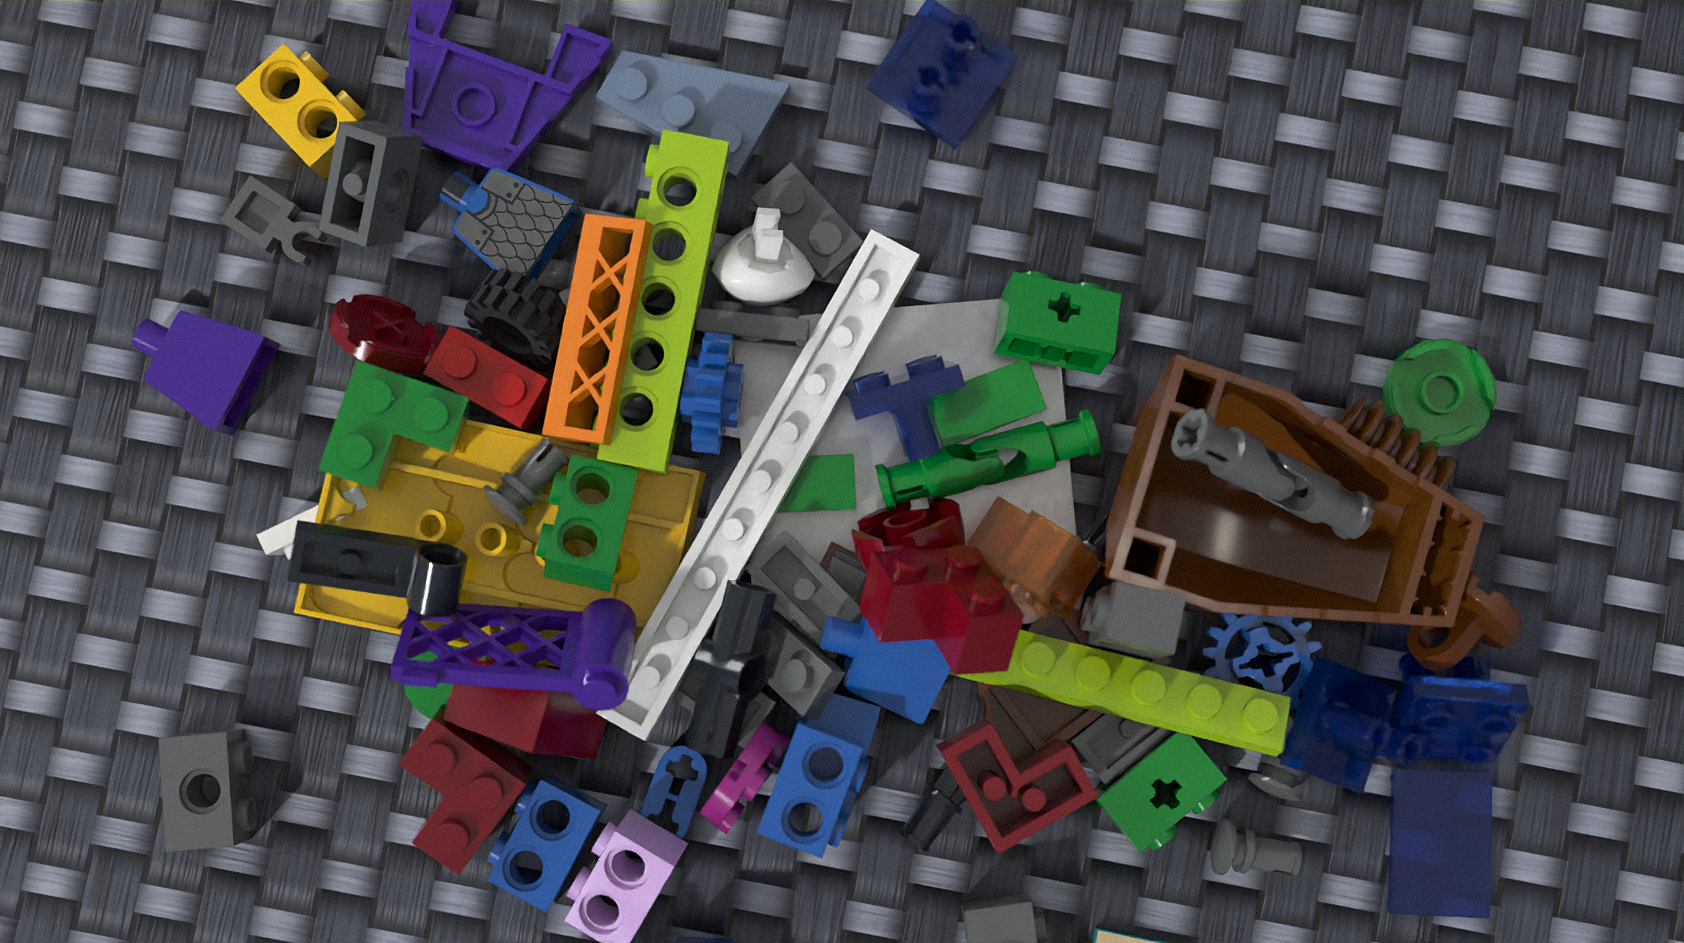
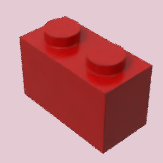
M452 325L448 328L423 372L426 376L460 395L470 398L476 404L529 433H532L548 405L552 385L549 379Z

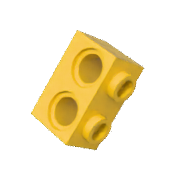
M283 43L235 89L310 168L326 179L330 172L339 121H360L366 113L344 90L336 96L328 90L323 82L330 75L307 51L298 58ZM300 79L298 92L291 98L281 99L280 92L283 85L290 80ZM336 117L337 127L334 133L326 138H317L319 124L327 118Z

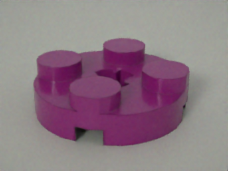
M763 722L704 805L700 814L706 817L709 823L727 834L746 807L738 801V798L742 796L747 801L753 799L770 774L761 765L765 762L773 768L790 744L791 739Z

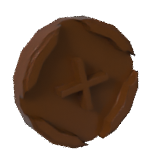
M1469 571L1454 626L1413 625L1408 633L1407 645L1417 662L1425 669L1433 671L1445 670L1461 661L1477 641L1498 649L1509 648L1523 627L1518 611L1502 593L1493 590L1490 595H1487L1478 588L1477 585L1481 582V579L1477 577V574ZM1449 634L1443 644L1435 648H1428L1435 638Z

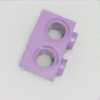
M631 809L619 826L608 822L591 851L600 856L593 871L584 866L566 895L575 902L564 921L601 943H630L688 843ZM625 850H631L639 854L644 863L632 861L626 855ZM600 895L609 896L617 903L618 907L606 904Z

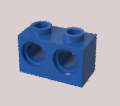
M799 720L757 834L819 858L823 857L827 844L838 848L849 819V815L840 812L848 790L858 794L870 762L860 757L863 751V744ZM829 747L841 755L843 766L835 776L822 778L812 771L809 759L813 752L819 748ZM809 802L819 808L823 819L816 829L804 832L796 829L791 824L789 812L796 804Z
M551 774L543 777L538 785L530 781L515 805L514 812L520 814L521 817L512 834L510 835L503 831L487 858V862L495 865L487 881L547 913L560 896L607 804ZM557 800L566 805L570 813V821L566 828H553L545 821L543 809L547 801ZM521 851H532L541 858L543 863L541 877L529 878L519 871L517 857Z

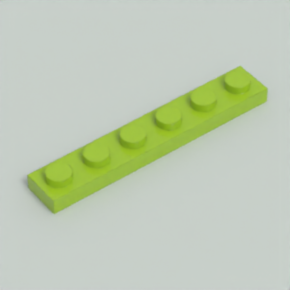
M1024 630L1019 632L1008 671L955 675L952 670L949 672L950 675L1275 757L1283 750L1291 697Z

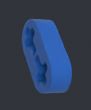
M688 744L676 745L666 751L657 765L640 815L649 820L650 814H660L665 807L667 799L675 801L676 805L672 813V820L679 824L678 831L668 830V832L683 839L689 829L708 777L709 765L706 756L689 749ZM683 755H689L693 758L691 767L699 771L697 779L688 777L683 783L680 793L674 792L671 788L675 779V772L668 769L669 762H678Z

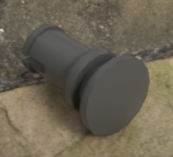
M545 437L539 441L540 443L511 474L505 472L500 477L503 483L497 490H494L487 484L482 488L491 504L500 513L523 526L528 523V520L521 513L528 505L534 508L539 503L536 496L555 477L556 471H560L570 462L569 458L556 445L552 447V442Z
M1293 711L1288 713L1282 752L1277 757L1267 754L1263 755L1260 762L1265 766L1262 775L1251 772L1248 779L1272 796L1290 801H1301L1303 795L1293 788L1297 780L1303 781L1306 772L1302 769V766L1316 732L1319 731L1321 725L1307 717L1299 737H1294L1302 714Z
M1224 818L1218 823L1212 838L1211 867L1214 873L1219 875L1226 874L1232 865L1233 870L1245 874L1249 869L1284 875L1287 878H1294V875L1298 874L1301 867L1302 850L1297 842H1286L1255 836L1253 830L1242 827L1236 832L1234 822Z

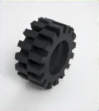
M500 268L499 271L493 269L465 306L464 316L469 318L467 323L471 328L479 329L476 335L482 341L489 340L492 343L491 348L497 351L503 350L506 352V356L513 360L519 358L522 365L531 367L534 364L536 368H543L544 365L548 366L559 350L567 307L563 302L554 301L556 295L551 290L546 292L539 288L541 283L532 278L528 282L525 280L523 273L515 271L511 274L508 268Z

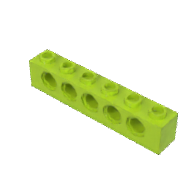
M663 129L660 145L651 144L649 147L645 177L653 178L649 199H639L635 219L646 220L653 224L611 444L606 446L590 443V448L598 449L597 460L668 476L680 415L685 366L687 359L691 358L696 334L698 308H701L731 157L728 141ZM677 184H688L697 193L694 200L688 205L674 206L666 200L668 191ZM677 237L683 240L686 248L682 256L673 261L660 259L655 254V251L662 239ZM657 290L668 291L675 297L673 308L667 314L661 316L652 315L645 310L647 297ZM645 344H656L664 350V359L660 366L654 370L644 371L634 365L636 351ZM634 398H645L653 404L652 417L641 426L629 425L623 418L624 407ZM596 415L592 428L593 431H595L598 415Z

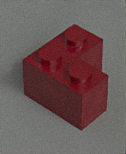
M954 545L950 548L918 550L915 548H901L897 551L872 552L859 609L879 643L933 639L955 675L1008 671L1024 613L977 547Z
M486 655V658L482 657L473 661L477 665H492L497 662L489 655ZM538 664L532 665L534 669L556 670ZM453 684L443 720L530 753L596 759L607 719L596 714V710L587 709L579 704L571 692Z
M442 704L408 749L399 765L443 795L421 825L412 844L459 876L527 785L533 767L492 738L444 721L443 717L446 706Z
M983 718L936 745L990 843L998 854L1099 797L1071 745L1062 739L1015 765L993 725L986 718Z

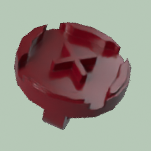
M370 294L353 295L351 302H346L345 298L339 300L328 327L333 339L347 353L356 357L353 369L356 361L359 360L395 373H423L442 341L436 327L428 320L425 327L414 320L416 312L407 305L386 297Z

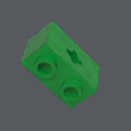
M1014 271L1001 295L993 354L1100 375L1115 354L1121 294L1106 291L1102 286L1094 283L1072 284L1053 280L1042 272L1028 271L1019 273Z
M1172 731L1169 736L1110 783L1099 785L1095 789L1099 797L1094 800L1136 849L1142 852L1149 846L1152 850H1156L1174 837L1178 832L1175 824L1192 810L1194 814H1199L1220 797L1221 793L1217 788L1227 778L1191 735ZM1157 779L1166 784L1171 783L1166 788L1170 798L1164 803L1156 798L1152 799L1156 794L1152 784Z

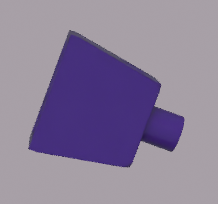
M182 310L175 316L170 328L149 318L145 319L137 327L132 338L133 348L153 357L145 373V381L208 428L232 436L281 345L256 332Z

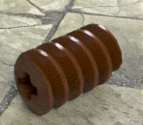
M1367 393L1355 402L1339 420L1338 424L1348 429L1347 433L1372 449L1378 448L1396 460L1395 463L1417 477H1424L1439 488H1442L1457 465L1456 460L1448 455L1436 460L1439 448L1434 442L1428 441L1418 446L1421 432L1417 428L1411 427L1400 433L1404 423L1401 415L1394 413L1382 420L1386 410V403L1382 400H1375L1364 406L1368 397Z

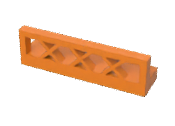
M585 214L542 431L543 435L567 443L585 446L588 443L606 446L611 444L653 224L646 220ZM628 233H632L630 251L624 257ZM618 290L621 295L619 308L613 313ZM607 346L610 350L608 364L602 369ZM597 402L599 411L595 431L590 429L595 403Z

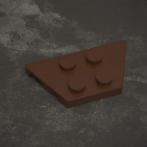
M1060 603L1024 630L1087 646L1085 643L1088 631L1080 629L1082 611L1066 603ZM1112 652L1115 654L1163 666H1167L1169 663L1172 662L1168 656L1154 660H1146L1121 653ZM976 681L982 718H986L993 725L1015 765L1060 739L1066 742L1103 714Z

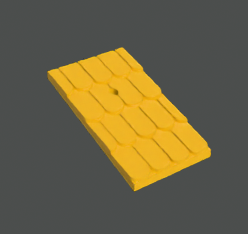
M467 420L455 455L400 438L382 490L326 473L315 523L414 537V539L453 545L463 550L468 556L459 603L583 612L591 602L598 599L613 598L621 600L629 605L636 615L635 645L690 548L706 473L675 465L669 466L668 476L638 470L610 592L543 577L546 558L535 555L543 522L554 525L559 507L549 504L554 478L536 496L539 503L534 508L528 505L521 513L528 520L525 526L508 519L491 504L482 489L487 484L494 490H497L503 483L500 477L505 472L511 474L544 437L540 435ZM545 437L552 442V447L556 445L569 460L571 454L597 460L598 449ZM569 464L565 465L560 472L567 473ZM356 486H359L368 505L356 511L357 504L348 501L342 494ZM583 489L577 493L578 497L588 504H598L605 500L604 495L595 489ZM348 515V516H345V517H343V518H341V519H339V520L333 522L335 519H337V518H339V517H341V516ZM571 540L564 545L571 555L577 557L588 556L594 551L591 545L583 540ZM300 583L294 613L400 635L409 606L406 603V598ZM420 622L430 631L447 625L445 622ZM500 626L481 628L488 635L504 629ZM542 630L538 633L548 640L565 631ZM462 636L447 644L464 647L472 642ZM521 640L506 646L514 654L530 648ZM547 659L538 662L539 664L557 667Z

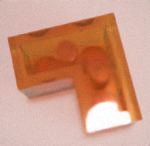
M997 496L966 546L979 549L1001 582L1007 583L1005 588L1010 595L1017 599L1018 603L1043 619L1052 611L1066 620L1101 566V562L1080 538L1037 512L1031 510L1028 514L1000 496Z

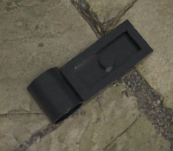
M297 520L287 581L406 598L409 608L419 614L430 617H447L455 614L458 610L468 556L463 550L445 543Z

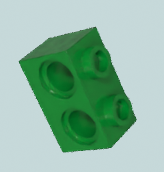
M571 454L567 473L556 471L550 493L549 504L559 506L555 523L552 525L543 522L535 556L546 558L543 577L610 592L639 469ZM583 489H595L604 495L605 500L598 504H588L582 501L577 493ZM571 540H583L590 544L594 551L588 556L577 557L571 555L564 545Z

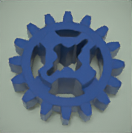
M706 331L699 359H687L680 414H682V422H689L693 425L691 433L692 451L720 454L726 427L738 428L745 372H743L744 364L732 363L734 353L733 334Z
M1218 613L1224 625L1221 629L1206 626L1204 632L1213 639L1211 647L1198 648L1197 653L1210 658V666L1201 669L1199 675L1231 683V678L1243 677L1250 681L1252 688L1291 697L1290 708L1299 710L1302 705L1296 694L1300 690L1314 693L1317 689L1312 682L1307 680L1309 672L1315 673L1323 670V665L1310 661V653L1322 648L1321 643L1306 641L1304 635L1312 627L1309 621H1300L1293 624L1291 622L1293 617L1249 614L1235 616L1232 613ZM1263 622L1280 629L1289 641L1278 642L1271 638L1268 628L1263 626ZM1237 632L1239 641L1231 655L1225 656L1227 645L1232 636ZM1258 650L1280 653L1270 657V660L1263 662L1262 670L1240 665L1250 662L1249 659L1256 657ZM1294 664L1292 674L1283 686L1281 679L1289 665Z

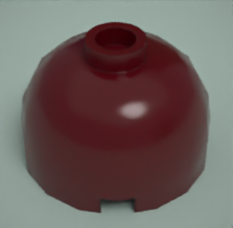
M927 498L929 508L910 510L912 506L909 501L897 504L895 511L887 513L884 507L861 518L857 522L859 531L852 529L851 535L862 568L868 573L872 552L897 551L901 548H915L918 550L950 548L954 545H965V528L959 503L948 498L934 501Z

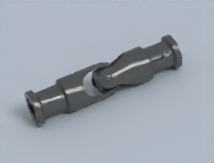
M1203 409L1190 410L1177 423L1171 441L1172 451L1177 457L1183 460L1196 459L1208 465L1213 475L1248 491L1256 492L1265 500L1308 522L1315 524L1323 522L1331 526L1332 531L1343 539H1357L1370 527L1375 505L1373 499L1368 494L1362 491H1348L1340 487V483L1335 477L1285 452H1276L1266 447L1261 439L1240 428L1232 427L1227 429L1215 423L1213 416Z

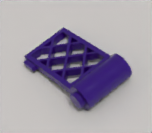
M602 598L593 601L583 612L459 603L457 612L451 616L430 617L408 608L391 663V680L401 681L402 686L437 688L438 683L571 692L575 700L587 709L596 711L611 710L619 706L626 699L629 691L637 627L636 615L629 605L613 598ZM420 622H445L447 625L430 631ZM486 626H500L504 628L492 635H488L481 630V628ZM542 630L565 631L548 640L538 633ZM462 636L472 642L457 650L447 644ZM520 640L530 647L516 654L506 648V646ZM428 651L439 657L432 661L409 660ZM486 655L491 656L497 661L492 665H477L473 663V661ZM547 659L560 670L534 669L531 665Z

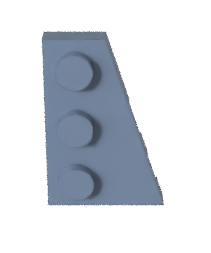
M622 50L595 97L598 103L660 138L662 130L666 129L728 141L731 157L727 175L738 181L791 90V85L787 82Z

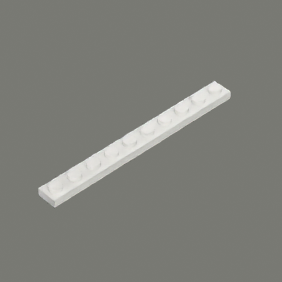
M871 229L634 645L630 685L626 699L619 706L611 710L597 711L596 714L644 741L650 739L694 661L698 649L707 638L718 618L727 581H739L917 266L920 260L919 254Z

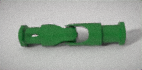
M1089 409L1080 411L1078 417L1050 425H1046L1043 421L978 438L969 444H956L922 452L919 455V459L891 467H886L883 463L875 465V470L884 505L888 513L895 511L897 504L924 497H929L934 501L973 490L980 485L997 484L1055 469L1057 462L1088 454L1092 459L1100 457L1101 446L1093 416ZM1013 448L1019 451L1010 462L1004 465L997 449Z

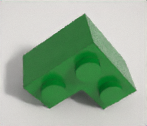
M357 360L318 470L382 490L400 438L455 455L473 402L468 397Z

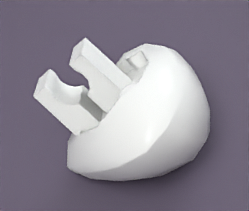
M757 208L754 224L730 239L715 259L711 270L714 277L727 293L744 304L765 307L790 300L803 293L815 277L814 270L806 256L783 236V230H777L780 209Z

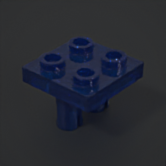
M926 0L868 81L867 90L956 150L1017 63L1018 56L981 32L978 23L971 16L966 14L956 15L936 0Z
M937 354L905 363L908 373L889 378L888 373L882 370L853 379L855 389L844 393L850 414L855 420L888 411V414H892L904 454L908 456L909 461L919 460L941 452L927 403L932 401L931 397L965 387L959 364L949 360L943 361L942 356H937Z
M1407 653L1398 661L1404 691L1381 734L1383 754L1405 756L1410 760L1417 761L1437 758L1460 760L1469 765H1479L1486 762L1494 763L1530 705L1527 685L1492 682L1489 660L1479 657L1477 660L1478 670H1476L1474 656L1464 657L1453 666L1456 679L1436 677V671L1420 666L1412 653Z
M1316 656L1311 672L1304 683L1303 696L1293 726L1287 734L1285 750L1280 764L1363 795L1375 757L1409 767L1414 766L1422 752V739L1415 733L1390 726L1387 722L1397 689L1338 662Z

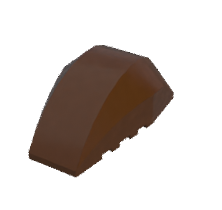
M1179 354L1172 356L1140 414L1107 521L1106 578L1113 581L1119 580L1141 588L1149 587L1186 596L1184 607L1196 611L1441 627L1454 626L1485 516L1424 477L1413 475L1396 464L1394 458L1378 448L1372 449L1347 433L1348 429L1331 418L1320 416L1303 405V401L1290 392ZM1203 409L1213 416L1215 423L1227 429L1232 427L1240 428L1261 439L1266 447L1276 452H1285L1335 477L1339 481L1340 487L1348 491H1362L1368 494L1373 499L1375 505L1370 527L1357 539H1343L1332 531L1331 526L1323 522L1316 524L1308 522L1265 500L1256 492L1248 491L1213 475L1208 465L1196 459L1183 460L1177 457L1172 451L1171 446L1177 423L1190 410Z

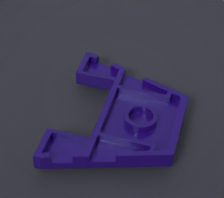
M412 0L411 14L408 15L407 34L410 37L409 66L406 67L403 129L422 135V147L488 171L493 167H498L513 173L605 62L614 47L611 39L565 23L545 75L446 40L447 31L460 0Z

